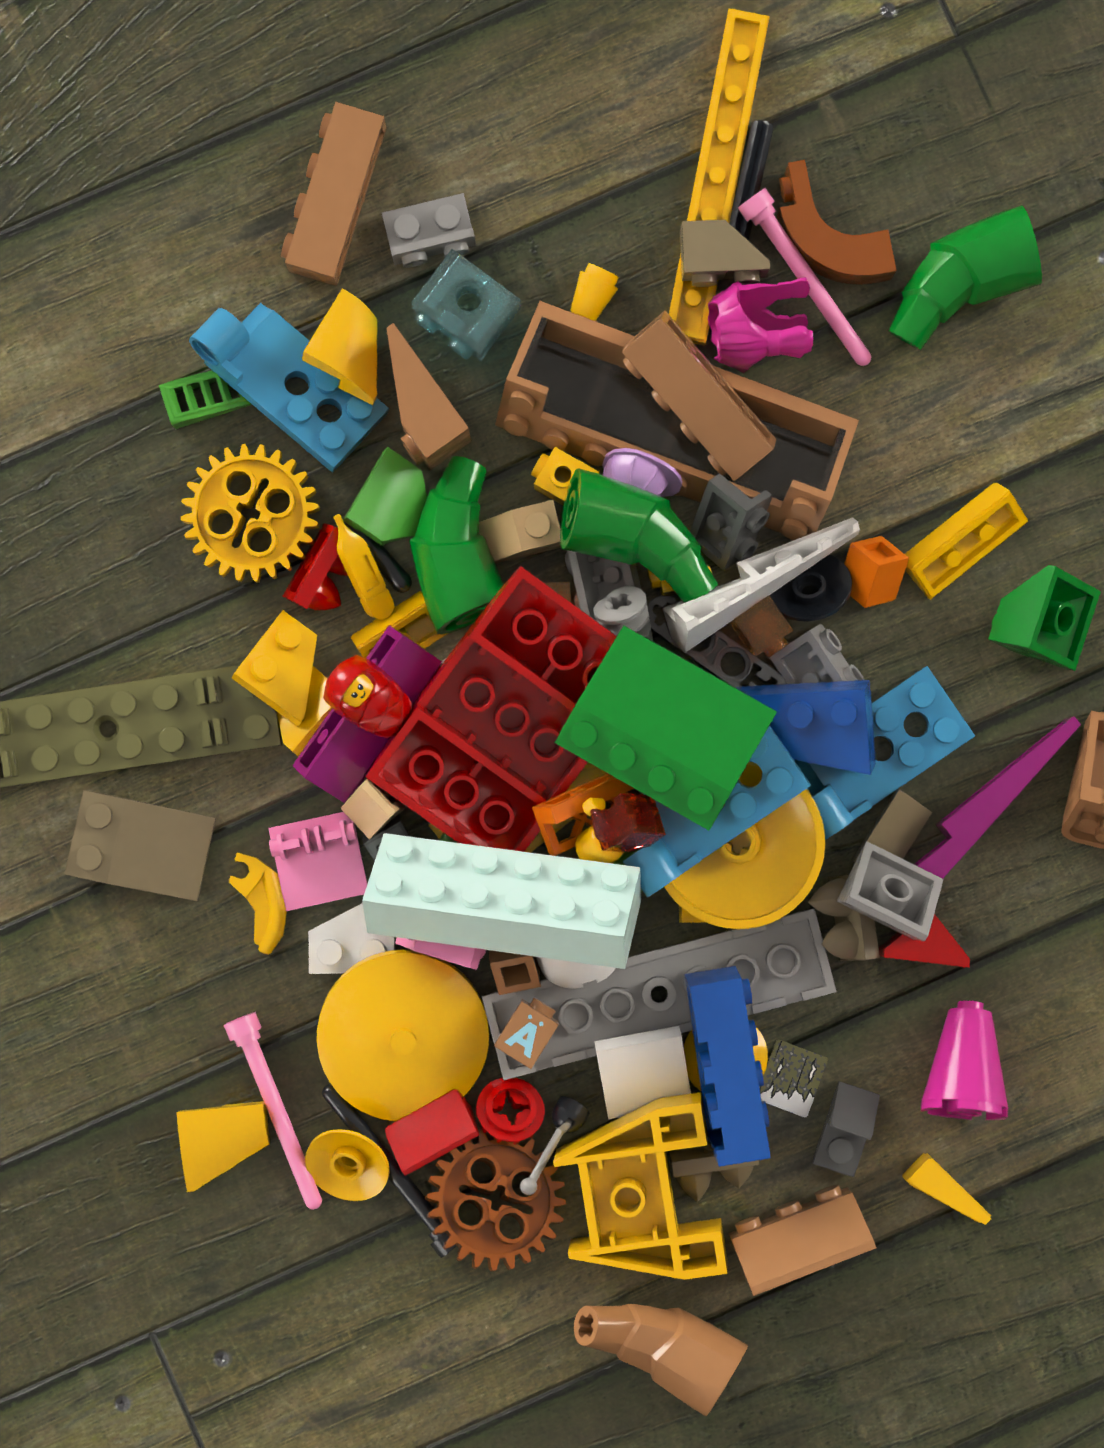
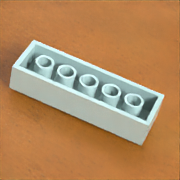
M384 833L362 903L367 933L625 969L641 903L640 867Z

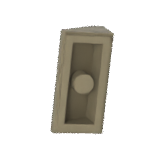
M900 789L895 790L851 862L855 864L866 841L903 859L932 812Z

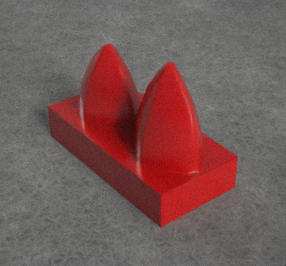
M323 524L314 540V544L309 548L282 597L305 609L331 610L341 606L338 589L327 576L329 571L338 575L348 576L337 553V527Z

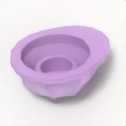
M613 449L605 455L602 464L604 476L636 486L661 497L675 495L680 491L683 483L681 475L674 467L651 454L637 449Z

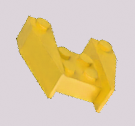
M701 1092L658 1098L556 1150L553 1160L554 1167L578 1164L589 1231L588 1237L571 1239L568 1249L569 1259L683 1280L727 1274L728 1259L721 1218L677 1223L666 1151L707 1146L708 1132Z

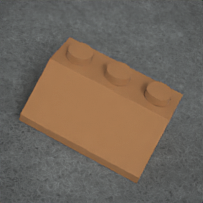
M832 1185L815 1193L816 1199L800 1205L799 1200H794L775 1208L777 1215L761 1221L759 1216H752L735 1224L736 1230L728 1234L753 1296L877 1248L856 1199L848 1187L840 1189L839 1185Z

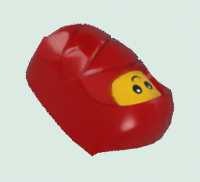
M359 655L341 662L327 679L323 699L330 708L350 723L374 735L384 738L393 737L412 711V702L397 682L378 665Z

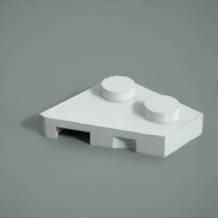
M363 903L308 931L309 974L345 973L353 965L369 956L395 950V937L367 933Z

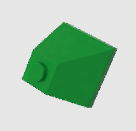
M1048 565L1001 599L997 613L992 620V629L988 640L1010 651L1075 671L1101 591L1056 566Z

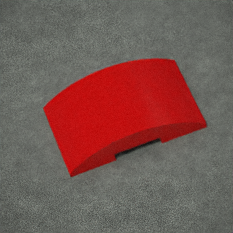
M520 566L481 612L412 705L409 717L393 737H390L366 774V778L458 843L525 852L540 832L532 807L565 793L588 763L554 742L617 636Z

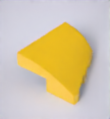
M342 288L304 349L302 361L340 379L339 389L371 405L374 404L377 398V318L360 299Z
M264 1101L176 1112L187 1192L198 1190L203 1185L270 1144L267 1108Z

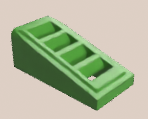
M212 370L159 385L169 420L175 429L252 405L240 394L239 398L232 399L227 383ZM217 382L223 402L216 404L209 385ZM201 387L206 406L201 408L198 407L193 389ZM183 392L189 407V411L185 412L181 411L177 394Z

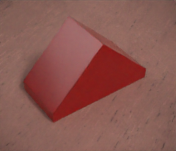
M935 914L929 935L925 941L913 940L898 932L879 947V956L885 958L968 968L970 966V958Z

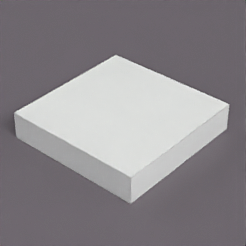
M679 1026L594 1041L608 1120L620 1118L658 1098L691 1094Z

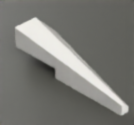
M852 517L737 562L740 574L739 579L718 586L706 595L686 603L680 601L663 608L672 640L686 653L857 536L860 531L858 521Z

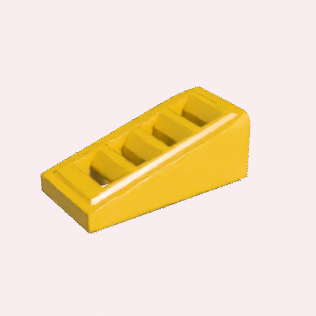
M923 1153L903 1173L902 1177L909 1185L974 1221L986 1225L991 1220V1215L928 1153Z

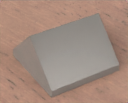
M866 841L840 892L837 902L913 940L925 941L929 935L944 879Z

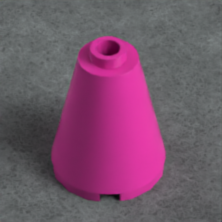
M958 1001L957 1008H950L948 1010L922 1097V1112L928 1111V1114L965 1120H972V1117L982 1116V1112H986V1120H1004L1008 1118V1103L992 1012L983 1010L984 1003Z

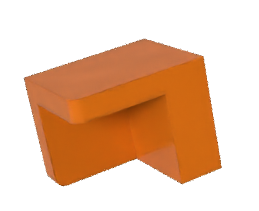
M883 536L852 542L844 563L852 579L850 596L864 608L895 600L909 557Z

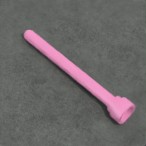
M766 188L762 189L738 207L739 211L747 222L751 219L755 226L760 224L797 279L807 278L810 285L808 295L854 361L860 366L868 365L871 361L870 352L773 213L776 210L772 203L775 201Z
M252 1012L224 1024L230 1041L234 1040L236 1046H241L306 1206L312 1210L317 1209L322 1204V1198L312 1175L307 1171L304 1153L257 1040L261 1038L258 1030L262 1028L257 1014Z

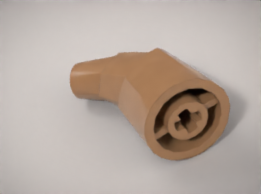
M637 1304L584 1306L578 1311L574 1321V1334L580 1345L616 1354L619 1360L650 1373L655 1383L706 1417L725 1389L748 1348L746 1343L679 1307L661 1309Z

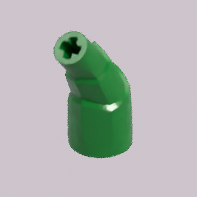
M1021 205L999 212L930 243L931 251L902 291L903 301L888 332L910 346L921 350L938 325L945 323L966 303L976 305L1041 285L1042 269L1038 246L1030 218L1024 206Z
M452 456L436 488L429 490L416 534L409 540L427 610L437 634H447L471 626L504 585L485 538L478 534L481 506L478 503L487 470L481 464L461 456Z
M579 468L575 470L567 490L561 519L560 545L563 550L630 565L639 562L661 581L666 580L683 603L704 596L718 586L716 579L700 554L702 547L670 508V500L601 474Z

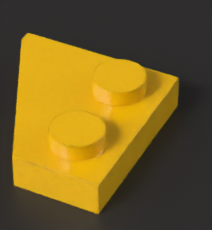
M282 610L234 672L232 679L298 727L305 718L317 634Z

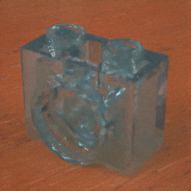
M451 249L411 302L413 312L417 314L414 320L422 328L433 335L439 330L451 339L448 346L457 354L467 360L472 355L481 362L521 309V300L455 250ZM472 293L477 295L481 302L475 310L464 311L457 305L459 298L464 294Z

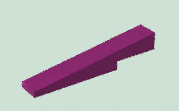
M1075 716L1064 719L935 825L946 838L916 861L914 865L943 879L1079 728L1081 724Z

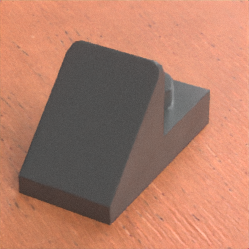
M838 1081L812 1159L813 1164L851 1177L855 1176L866 1140H871L873 1136L879 1094Z

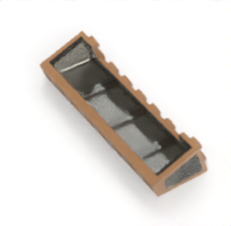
M539 301L506 378L495 426L505 429L512 435L524 436L543 443L552 450L554 447H557L564 452L583 458L586 462L595 466H602L605 455L613 449L630 448L643 451L665 461L681 475L683 483L680 491L675 496H684L701 503L708 481L719 473L710 464L707 458L710 453L700 442L694 444L683 433L679 425L682 421L672 409L667 412L655 401L651 393L654 389L645 378L637 379L625 366L623 359L626 357L622 350L626 343L634 336ZM714 366L776 438L774 450L735 482L728 474H725L723 477L751 499L765 490L773 495L767 510L770 516L764 527L780 532L791 540H796L816 532L832 500L859 420Z

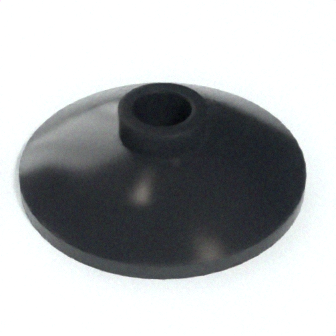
M828 555L770 594L768 599L772 607L779 614L791 620L804 622L821 620L835 614L848 601L852 591L851 574L842 561L832 555Z

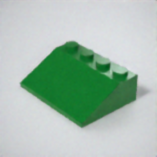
M623 625L554 743L709 831L777 711Z

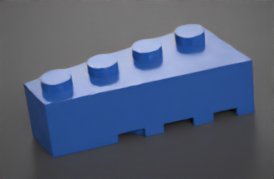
M870 680L735 687L777 711L770 726L794 760L871 775L876 760Z
M736 966L684 974L708 1139L718 1166L769 1159L771 1156L766 1127H769V1116L766 1102L761 1101L759 1088L764 1086L763 1073L760 1061H755L753 1046L758 1045V1036L754 1019L748 1020L746 1005L752 1004L749 979H742Z

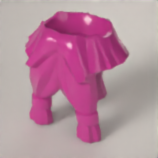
M798 278L791 282H779L777 285L765 283L742 285L737 281L715 295L708 303V322L712 330L711 341L716 346L718 354L713 359L745 373L766 356L786 355L801 358L804 354L811 352L813 331L807 329L808 319L805 314H796L791 317L788 315L776 316L766 309V307L778 299L806 298L810 291L807 278Z

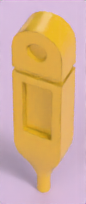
M335 515L333 518L338 526L337 553L357 596L360 597L364 611L370 617L384 620L392 614L394 602L389 590L386 588L384 579L365 540L345 525L341 515Z

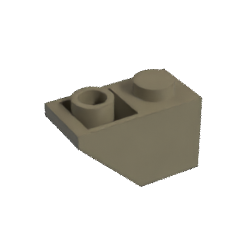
M726 220L682 221L680 228L682 281H692V286L710 287L717 285V280L734 279V283L739 281L742 285L760 283V278L767 277L770 270V260Z

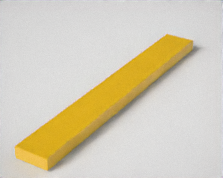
M728 9L687 221L726 220L730 223L770 16ZM680 253L669 315L694 344L705 346L709 330L708 303L716 295L717 285L695 287L692 286V281H682Z

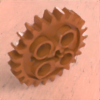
M480 1130L477 1136V1144L474 1145L470 1140L461 1145L462 1152L455 1148L447 1153L452 1161L451 1163L444 1160L436 1162V1167L443 1175L429 1177L428 1182L437 1187L438 1191L427 1194L425 1200L437 1203V1208L426 1215L427 1218L440 1219L441 1224L434 1229L433 1235L446 1232L449 1236L442 1247L444 1250L451 1248L455 1244L459 1247L456 1257L457 1261H461L468 1254L473 1255L472 1268L477 1269L483 1259H487L490 1272H494L497 1270L499 1260L503 1259L506 1268L512 1270L515 1267V1256H518L524 1264L531 1262L529 1248L539 1254L545 1251V1247L540 1240L541 1237L548 1240L556 1238L557 1235L548 1226L549 1224H560L563 1222L564 1218L554 1213V1208L566 1204V1200L555 1197L554 1194L555 1191L565 1186L564 1182H552L550 1178L558 1170V1167H554V1165L544 1167L537 1180L536 1192L528 1197L517 1195L512 1188L514 1176L524 1175L529 1178L543 1153L541 1152L536 1156L532 1153L535 1140L531 1139L523 1147L518 1145L519 1143L514 1145L513 1142L502 1141L497 1143L494 1137L489 1141L486 1133ZM484 1162L491 1168L492 1179L489 1183L481 1184L473 1179L471 1175L473 1163ZM466 1186L484 1195H490L495 1190L500 1191L501 1200L531 1207L532 1213L525 1214L508 1205H501L494 1211L491 1209L492 1201L483 1197L463 1194L459 1191V1187ZM471 1203L476 1206L480 1214L476 1225H466L459 1219L458 1209L461 1204ZM512 1216L519 1222L520 1233L517 1238L508 1239L500 1232L499 1224L502 1217Z

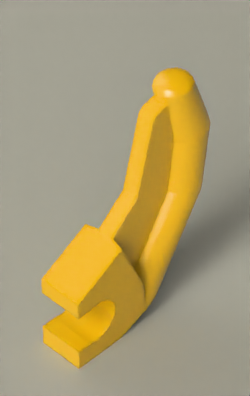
M236 853L235 861L246 863L249 867V873L243 879L230 876L229 883L248 900L254 909V942L259 945L258 950L261 953L269 955L284 936L287 916L278 873L259 858Z

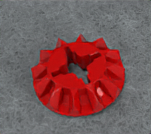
M502 1077L488 1083L480 1092L476 1105V1117L482 1125L483 1133H489L496 1139L497 1143L506 1141L513 1142L516 1145L522 1140L532 1138L542 1125L545 1114L544 1103L539 1092L530 1083L519 1078L503 1080ZM506 1097H508V1103H511L513 1109H520L522 1111L516 1114L513 1125H511V1121H508L507 1115L497 1113L503 1110Z

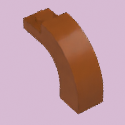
M805 160L788 163L784 173L785 177H781L779 182L783 202H790L791 205L780 207L776 219L811 269L825 278L846 284H872L892 280L897 269L889 230L860 235H850L834 230L822 220L815 208Z

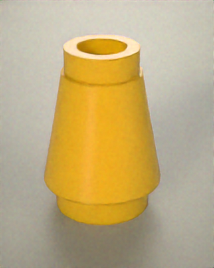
M588 263L585 272L580 271L570 311L596 321L617 292L618 288L615 285L619 277L603 268Z

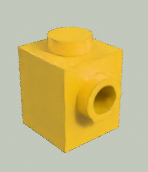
M554 447L550 456L542 453L531 475L537 478L534 482V490L564 506L570 480L575 470L579 468L599 474V471Z

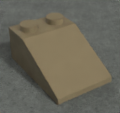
M83 790L64 875L198 901L216 818Z

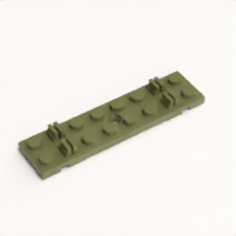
M240 665L0 701V788L282 746L277 711L232 679L234 672ZM105 721H112L116 726V732L111 737H105L101 733V725Z

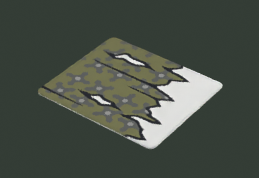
M777 1040L763 1075L764 1086L759 1087L761 1101L796 1115L807 1117L828 1058L782 1040Z

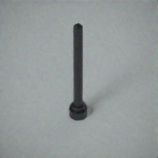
M331 1084L326 1085L322 1090L323 1098L350 1131L368 1137L382 1149L389 1163L390 1173L388 1179L431 1231L428 1236L433 1241L430 1244L440 1258L447 1255L457 1245L455 1244L451 1248L444 1250L442 1247L449 1236L446 1232L433 1235L432 1232L441 1222L439 1218H427L426 1214L432 1211L434 1207L429 1201L425 1200V1196L408 1175L404 1176L397 1161L354 1107L344 1100Z

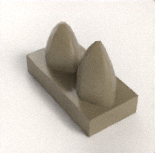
M849 874L829 877V882L821 886L808 902L818 911L835 918V926L825 936L822 946L834 956L839 957L840 961L880 958L875 920L837 902Z
M709 1139L707 1146L669 1151L673 1177L677 1178L678 1183L687 1195L697 1202L700 1201L708 1189L712 1172L719 1171L729 1183L740 1188L751 1175L753 1167L759 1165V1160L719 1167Z

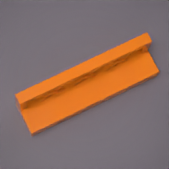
M606 773L532 807L549 855L556 856L575 847L576 839L583 832L584 824L591 826L595 823V821L587 818L588 815L584 812L582 806L591 797L602 798L605 802L611 803L605 822H609L615 827L625 824V820L621 814H618L620 806L625 803L623 799L626 792L634 788ZM569 818L576 820L570 837L558 842L552 824H558Z

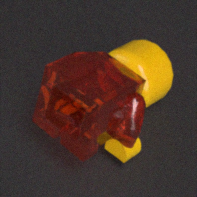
M620 793L614 798L615 804L609 810H606L604 799L591 797L586 800L582 806L584 812L591 816L592 825L585 829L576 839L575 847L579 859L613 864L624 852L650 847L665 836L666 833L656 801L643 794L636 796V794Z

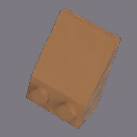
M392 323L386 329L400 419L405 433L400 439L403 442V447L415 464L418 466L424 462L431 471L471 442L470 431L395 324Z

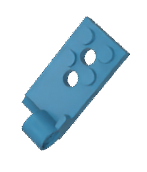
M262 303L242 322L227 310L218 308L189 338L192 348L205 361L204 364L332 473L388 414L389 408L378 398L371 405L339 389L340 379L302 361L303 351L308 345L309 340L278 313L267 308ZM292 377H300L307 382L309 389L302 395H293L287 391L285 382ZM325 404L334 405L339 409L341 417L335 422H325L319 418L317 414L318 408Z
M925 666L871 703L874 738L878 736L884 737L892 746V752L888 759L885 761L876 760L871 775L794 760L811 784L807 789L820 810L824 823L825 840L846 827L889 794L975 737V734L928 666ZM910 713H918L926 720V731L920 737H912L904 729V720Z
M770 725L749 761L756 763L761 768L762 779L760 783L749 787L738 780L725 806L709 831L645 794L634 800L642 802L643 810L632 819H626L625 817L623 819L642 845V848L622 862L627 866L640 867L641 889L646 897L651 896L702 859L811 786Z

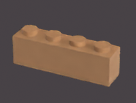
M335 102L332 114L325 113L319 130V137L324 140L319 154L312 153L307 168L306 177L311 178L307 194L300 193L295 205L294 217L299 218L294 234L287 233L282 247L281 257L286 258L285 264L289 272L330 285H338L387 129L384 116Z
M666 311L662 312L626 343L622 353L626 357L623 359V362L627 369L637 379L645 378L654 389L651 393L655 401L667 412L672 409L682 421L679 425L683 433L694 444L700 442L710 453L707 458L722 476L728 474L735 482L774 450L776 438Z

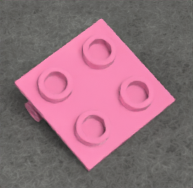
M344 812L268 828L271 838L269 840L272 857L275 858L286 911L364 895L367 879L354 822Z

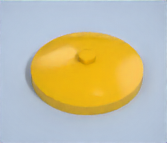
M748 762L739 780L745 786H756L762 779V770L756 763ZM805 789L664 886L666 891L686 912L703 922L718 927L749 929L767 925L781 919L806 898L813 888L823 865L826 845L825 829L820 810L808 789Z
M413 950L381 952L369 956L349 968L335 982L327 994L317 1027V1047L324 1073L334 1089L344 1100L361 1112L389 1121H398L454 1089L459 1090L465 1096L473 1087L483 1069L489 1046V1028L486 1011L477 990L470 980L449 962Z

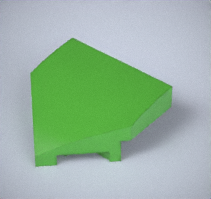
M387 447L376 462L343 521L379 543L380 546L389 542L414 537L427 499L422 471Z

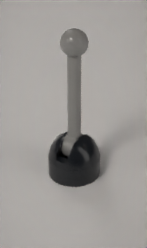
M566 1096L559 1097L552 1112L553 1124L557 1129L529 1178L522 1180L520 1189L524 1194L532 1195L536 1192L537 1180L563 1134L574 1133L584 1125L590 1112L579 1102Z

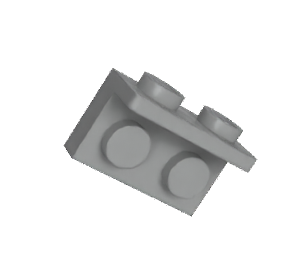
M464 193L382 212L394 265L403 263L405 268L416 267L427 263V257L443 253L445 258L457 257L468 253V247L476 246Z
M822 624L815 626L770 656V659L787 684L864 680L861 672L854 665H849L840 652L842 646L837 636L830 629H825Z

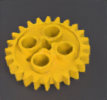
M242 444L240 456L237 457L234 456L228 447L224 448L225 461L220 463L211 455L209 461L213 469L208 472L197 467L196 471L203 480L200 484L194 482L187 483V486L195 493L194 498L182 499L181 502L191 508L192 513L181 516V521L193 524L194 528L187 531L184 536L187 540L199 539L200 542L193 548V553L201 555L208 552L209 554L205 559L204 565L210 568L220 562L219 575L225 577L233 568L235 569V578L238 582L243 581L247 571L251 572V576L256 583L260 582L261 571L266 570L273 579H276L277 565L281 564L288 571L293 570L288 558L294 555L297 558L304 559L305 555L299 548L300 544H314V540L306 534L307 529L319 528L320 524L309 518V514L320 511V506L316 503L307 502V499L317 493L314 487H301L309 476L305 471L293 475L297 462L292 458L282 465V452L278 449L270 458H267L266 448L261 444L257 448L255 455H251L247 445ZM237 476H248L251 479L249 491L241 496L231 494L230 484L232 480ZM267 479L269 484L256 504L260 517L258 520L255 518L249 519L240 546L234 548V539L239 535L246 522V518L241 514L243 508L251 509L258 495L259 486L262 480ZM276 493L287 494L290 498V504L286 511L278 514L270 512L268 508L270 498ZM219 514H230L233 518V525L230 531L225 534L214 533L212 523L215 517ZM259 531L269 532L272 537L270 547L264 552H255L250 546L251 538Z

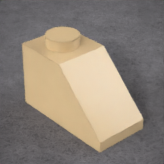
M553 500L513 509L479 522L478 534L485 538L495 564L561 548V529Z

